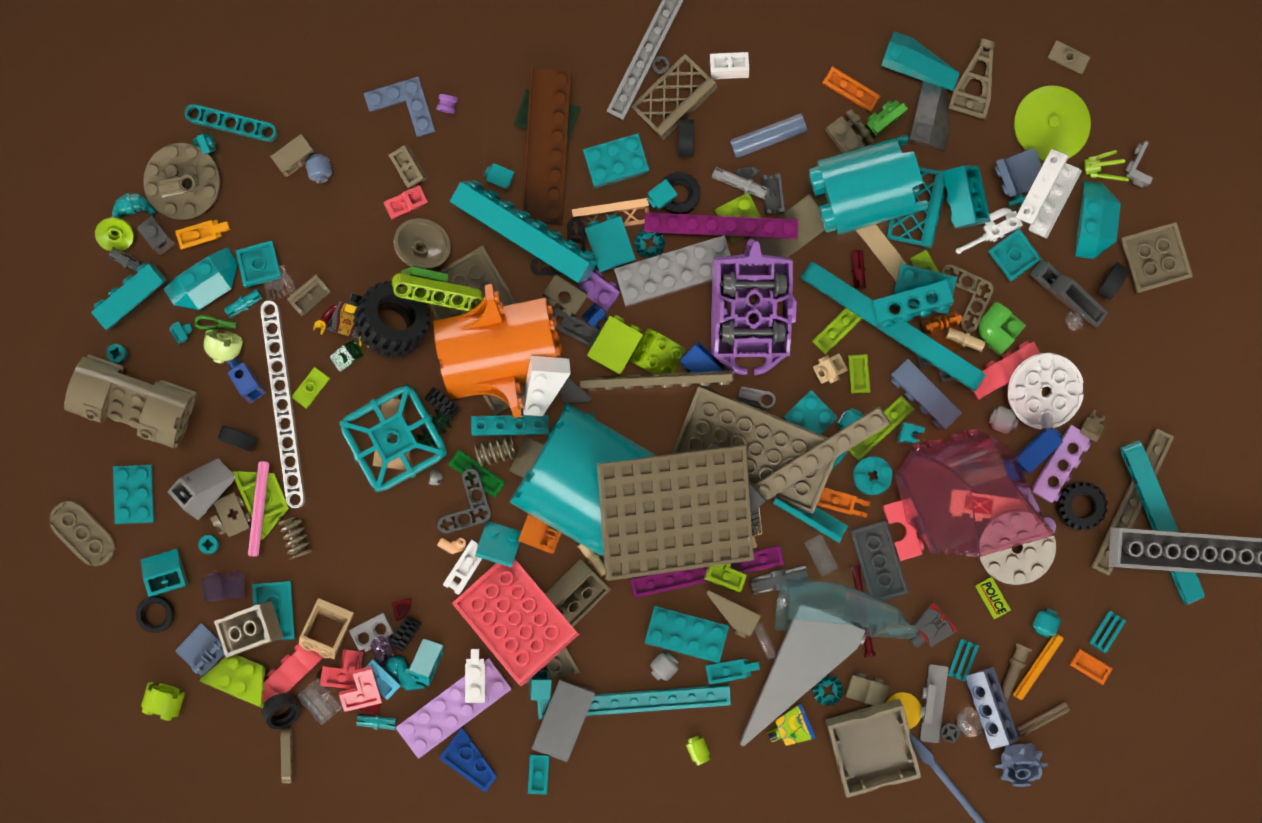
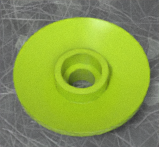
M106 218L99 222L95 230V238L98 244L108 251H111L113 247L124 251L133 242L134 234L131 226L119 218Z

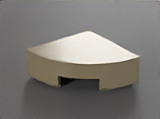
M219 515L211 517L210 520L217 527L219 534H225L226 531Z

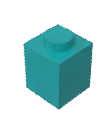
M493 163L491 167H487L484 177H486V183L508 192L515 173Z
M665 179L647 193L649 197L647 201L653 209L657 207L660 210L675 199L678 194Z
M539 670L530 678L529 693L531 700H550L551 675L549 670Z

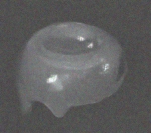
M968 706L958 714L957 725L963 734L968 737H976L983 732L982 730L980 731L983 727L980 717L972 707Z

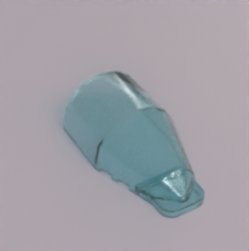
M784 578L780 586L774 630L788 631L791 621L794 619L848 625L853 623L863 627L867 637L910 639L917 635L918 627L910 625L899 608L845 584Z

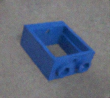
M1055 428L1044 429L1011 461L1024 474H1030L1063 443L1060 439L1062 435Z

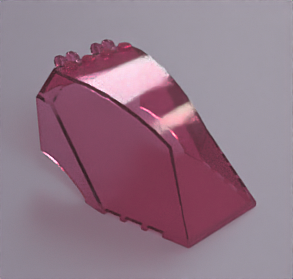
M979 429L962 431V435L957 433L951 434V440L945 442L941 439L926 441V445L921 443L915 444V450L908 452L895 475L906 522L916 529L932 553L939 554L941 553L940 550L945 551V555H949L951 551H955L956 555H962L961 552H966V556L981 557L1054 536V532L1044 519L1010 447L990 434L980 432Z

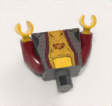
M351 293L348 304L339 302L332 305L315 322L313 331L319 327L321 328L320 334H324L326 327L328 331L359 340V346H361V336H357L355 331L357 327L354 326L353 320L355 318L354 312L362 296Z

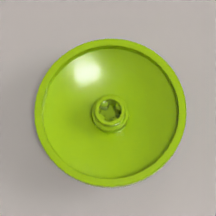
M1044 86L1032 91L1021 101L1015 112L1014 133L1019 145L1024 151L1035 149L1039 160L1045 162L1051 149L1068 155L1071 158L1082 149L1090 134L1091 119L1086 104L1076 93L1061 86Z

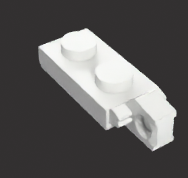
M471 649V659H466L465 703H485L484 659H479V649Z

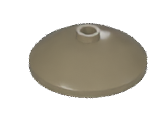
M422 218L408 220L399 226L394 235V249L398 257L410 267L432 270L441 266L449 256L451 249L450 239L445 230L433 221Z

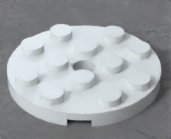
M1040 353L1024 360L1015 369L1008 385L1010 407L1016 416L1030 427L1036 429L1059 427L1068 422L1081 406L1084 396L1083 378L1078 368L1070 360L1059 354ZM1050 387V393L1042 396V388Z

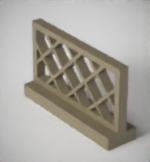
M684 54L631 108L664 141L679 126V120H685L718 86L712 78ZM685 60L691 65V72H680V65ZM701 75L705 81L701 85H693V76ZM669 76H677V85H666V79ZM680 76H690V85H680ZM656 89H663V99H653V92ZM666 89H677V98H666ZM679 89H690V95L687 98H679ZM642 102H650V112H641L637 107ZM652 102H663V112H652ZM666 102H677L676 109L666 112ZM652 115H663V122L658 127L652 123Z

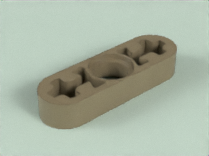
M287 727L282 728L280 732L282 783L293 782L292 728Z

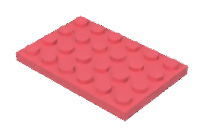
M514 559L512 568L496 563L452 602L454 607L521 687L579 635L516 559Z

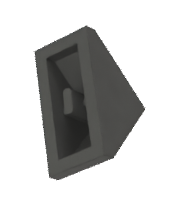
M567 378L562 386V404L590 403L592 399L571 379Z

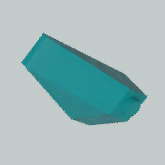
M893 31L881 65L882 67L954 91L960 74L958 71L912 37Z

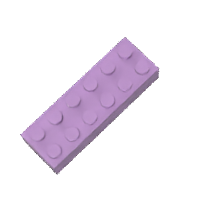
M490 657L484 661L485 703H465L464 676L396 727L418 759L512 689V686Z

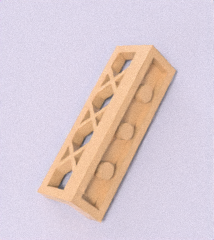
M648 198L572 209L573 218L585 217L592 222L599 215L609 216L608 214L624 212L629 216L623 222L624 227L644 224L645 219L638 220L632 215L637 209L645 208V213H649ZM574 221L575 234H578L577 221Z

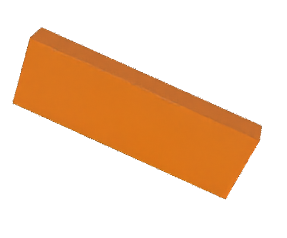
M833 66L822 82L825 86L870 113L881 97Z

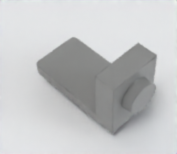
M1146 140L1142 144L1139 143L1134 151L1136 157L1134 161L1130 160L1125 170L1128 172L1126 177L1133 180V184L1142 188L1143 186L1147 187L1150 185L1153 179L1136 170L1149 143Z

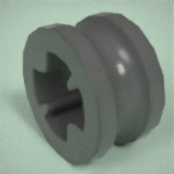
M658 56L653 60L652 68L654 72L665 74L668 71L669 61L666 57ZM660 60L666 64V68L663 67L662 70H658V66H655L656 63H660Z

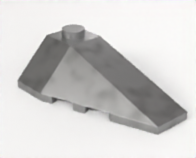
M923 81L908 142L945 151L949 137L946 89Z

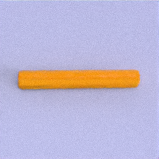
M1056 633L1055 636L1050 638L1014 691L1013 695L1019 700L1024 699L1064 639L1062 636Z

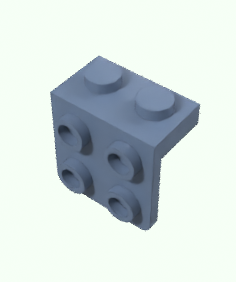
M1029 149L1007 159H1000L996 161L997 166H995L997 175L1003 178L1004 184H1002L1004 193L1006 195L1009 194L1010 197L1030 191L1042 168L1035 149Z

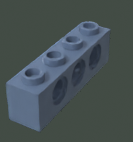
M994 666L965 676L990 748L995 749L1018 741L1019 737Z

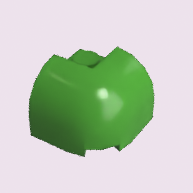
M994 302L982 316L978 324V334L980 340L986 341L985 345L996 355L1000 356L1013 343L1026 325L1005 306Z

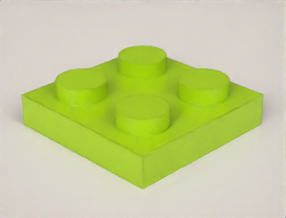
M744 194L714 210L717 216L762 218L750 194ZM728 236L731 244L745 238Z

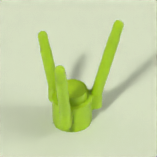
M1116 150L1088 157V159L1084 160L1085 174H1090V178L1099 177L1129 181L1128 177L1098 173L1101 171V166L1125 163V159L1104 162L1098 160L1116 154Z

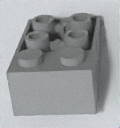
M217 458L180 477L167 492L183 510L199 520L227 487L232 484L236 476Z

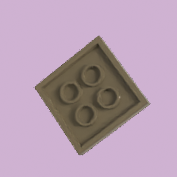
M1177 222L1120 239L1136 293L1193 277Z

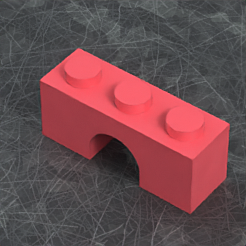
M903 499L883 505L888 524L899 522L905 527L903 539L894 542L899 561L922 555L921 550H924L922 540L917 538L916 532L919 529L916 520L912 521L911 513H913L911 503Z

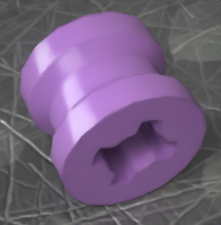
M439 94L440 102L436 110L455 114L454 105L457 103L458 98Z

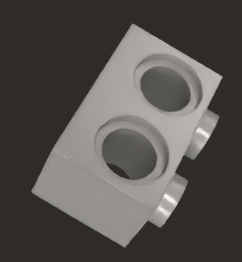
M385 612L349 630L358 650L364 649L365 652L375 648L374 643L380 640L383 644L392 639L391 635L395 633ZM382 623L386 626L385 634L377 632L376 627L378 624ZM362 632L369 635L367 643H362L359 639Z

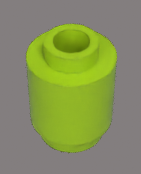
M697 735L688 739L689 743L686 744L692 761L696 765L711 760L709 749L703 737L699 738Z

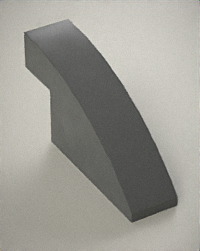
M1041 260L1030 273L1045 289L1097 328L1109 314L1072 278L1062 275L1049 262Z

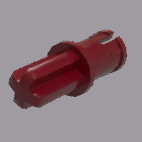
M854 250L852 251L853 269H851L854 276V288H866V268H864L863 251Z

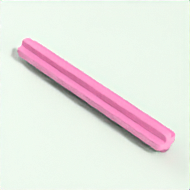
M264 461L258 463L248 555L254 557L259 555L269 472V462Z

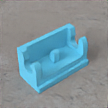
M374 658L366 667L372 666L379 692L388 700L401 685Z

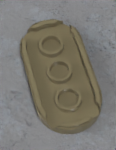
M65 501L57 504L50 513V527L52 531L82 562L91 566H102L112 559L116 549L114 538L81 504L75 501Z

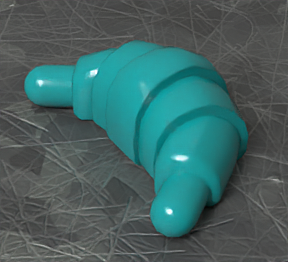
M126 193L124 196L116 199L112 210V217L121 219L122 216L132 215L141 211L153 216L156 214V210L140 194Z

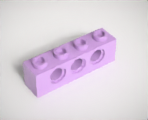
M1069 425L1061 438L1063 443L1053 451L1030 492L1049 503L1057 502L1062 494L1060 489L1063 484L1067 485L1072 477L1070 472L1073 467L1076 469L1082 460L1080 455L1083 451L1086 452L1092 443L1089 441L1090 438L1079 433L1080 430ZM1070 443L1076 445L1077 450L1074 454L1068 452L1067 447ZM1060 460H1064L1067 463L1064 471L1058 468ZM1051 476L1057 479L1055 487H1051L1048 484V479Z

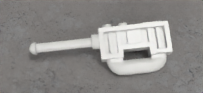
M1001 208L989 214L991 222L985 223L983 227L985 234L960 248H956V253L961 254V252L983 241L995 242L998 240L997 238H1003L1005 234L1021 228L1023 224L1020 219L1016 218L1017 212H1012L1009 208ZM1005 215L1006 220L995 225L993 221Z

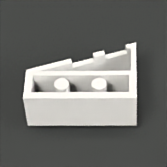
M542 356L530 357L522 399L524 404L523 415H544L571 374L569 359Z

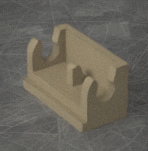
M300 134L270 157L287 178L305 165L309 157L316 153L302 134Z
M404 145L389 154L407 188L415 187L419 182L429 179L410 146Z
M315 275L288 297L287 300L301 316H304L328 296L331 291L319 276Z

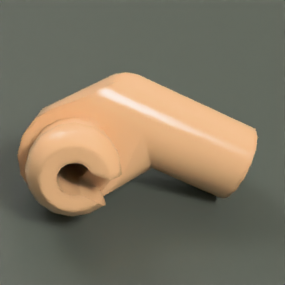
M441 538L437 546L451 554H455L466 548V541L463 538H458V540L449 542Z

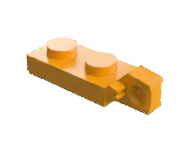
M209 220L176 230L175 232L180 249L183 250L222 237V232L231 229L227 221L218 224V220Z

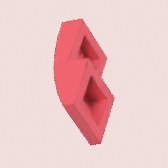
M420 185L384 201L391 220L428 203Z

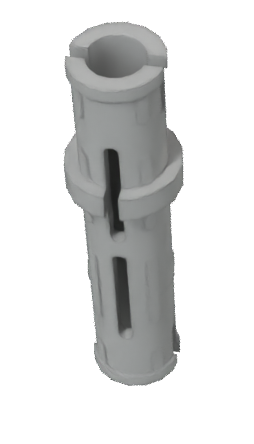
M716 167L712 174L713 179L741 189L746 194L750 193L762 199H765L768 195L769 188L755 183L752 179H744L719 167Z

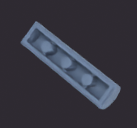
M800 113L729 140L737 159L807 132V127Z

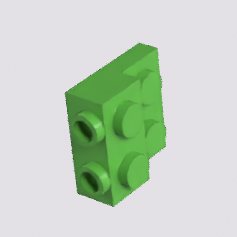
M890 100L881 107L883 109L882 112L878 115L875 112L866 119L868 123L865 127L871 130L874 138L906 113L908 108L904 103L900 104L897 100L892 103Z

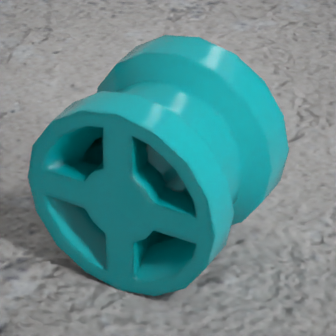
M113 344L108 347L106 355L109 361L120 364L126 361L128 352L124 346Z
M205 535L199 540L198 546L204 554H213L218 551L220 543L217 537Z

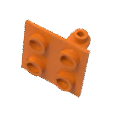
M956 311L949 312L948 315L942 314L920 321L924 334L948 350L955 351L964 348L961 344L945 338L950 327L963 332L960 325L962 316L960 314L957 315Z
M528 514L518 541L553 554L561 532Z

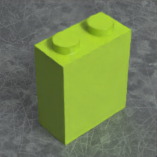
M615 315L614 318L609 316L587 357L621 375L641 341L643 334L640 333V328L631 325V327L625 325V320Z

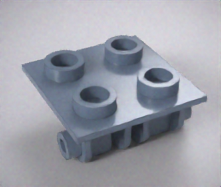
M202 623L175 650L192 667V670L201 677L224 655L221 641Z

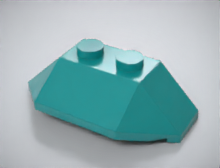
M1083 181L1075 257L1095 259L1117 241L1121 203L1103 183Z
M227 247L209 255L177 276L164 288V291L173 305L201 310L232 289L238 262Z

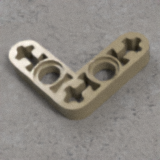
M946 265L941 270V273L946 274L944 273L945 270L948 271L949 269H952V273L957 276L959 272L962 273L955 286L972 294L962 316V322H960L963 332L971 333L978 327L992 296L993 285L989 281L954 265ZM964 276H969L972 279L970 287L963 286L962 278ZM986 284L989 293L986 292L982 298L986 299L984 302L980 298H975V295L980 296L982 290L979 288ZM973 302L981 303L982 309L980 312L972 310L971 305ZM967 313L978 316V319L974 317L971 322L974 326L966 329L964 321H968L971 316L967 315Z

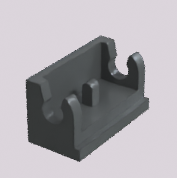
M781 174L764 175L760 178L761 186L769 188L767 197L763 199L765 216L783 214L785 207Z

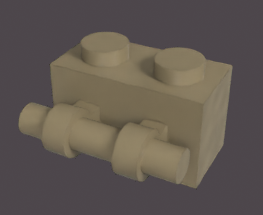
M852 109L846 113L850 119L848 122L841 116L826 127L825 130L842 153L865 147L861 141L864 138L869 144L875 140L871 135V130L864 126L860 120L861 117L858 114L856 115ZM853 125H855V127L860 132L858 136L851 128Z

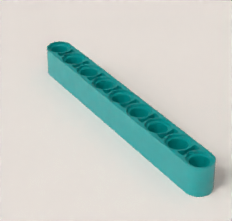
M1138 440L1121 447L1122 457L1154 531L1179 532L1142 443ZM1170 571L1185 605L1205 597L1196 573Z

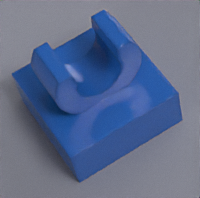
M595 303L581 316L588 324L600 329V326L597 322L601 318L607 321V317L604 316L606 313Z

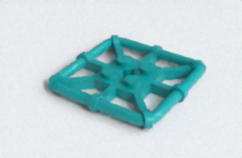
M408 384L397 387L376 400L373 398L370 400V403L348 414L342 421L340 420L339 425H341L342 434L354 454L353 458L355 462L358 461L368 482L376 492L388 490L410 477L414 478L420 471L439 462L447 453L444 442L432 422V416L428 415L416 391ZM402 394L397 414L385 419L379 406ZM408 395L422 418L408 426L403 417ZM373 409L381 422L370 429L350 423ZM425 424L437 448L418 443L412 430ZM349 428L368 433L374 446L361 452ZM390 433L393 435L397 434L396 443L388 441ZM415 448L436 453L414 467L410 465L405 456V453ZM376 450L383 461L378 480L374 477L364 458ZM400 457L407 470L383 483L388 463Z

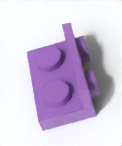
M594 270L588 280L581 282L577 289L587 294L588 299L607 312L620 295L619 287L612 281L609 283L602 279L604 276L597 270Z

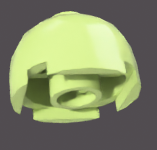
M209 329L204 337V350L209 357L213 358L214 362L224 363V361H230L239 355L243 343L239 335L229 331H224L225 334L218 333L219 329Z

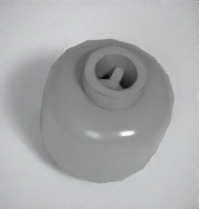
M999 406L997 409L994 408L989 418L992 429L1004 434L1015 430L1019 419H1016V414L1011 409Z
M669 652L667 654L660 653L650 664L653 669L651 674L658 681L661 678L668 681L678 671L679 667L677 664L679 662Z

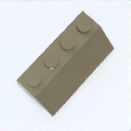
M580 559L545 594L574 627L611 589Z

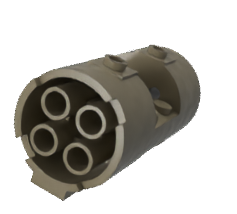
M88 354L87 357L83 356L73 372L65 396L64 410L99 423H104L107 418L115 422L125 423L133 428H137V436L171 448H177L186 431L189 415L192 414L197 392L164 380L157 381L154 385L124 375V366Z

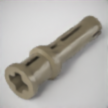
M1018 643L1015 645L1017 648L1013 657L1009 660L1011 665L1001 686L1006 702L1009 701L1021 669L1026 667L1025 662L1029 652H1032V649Z

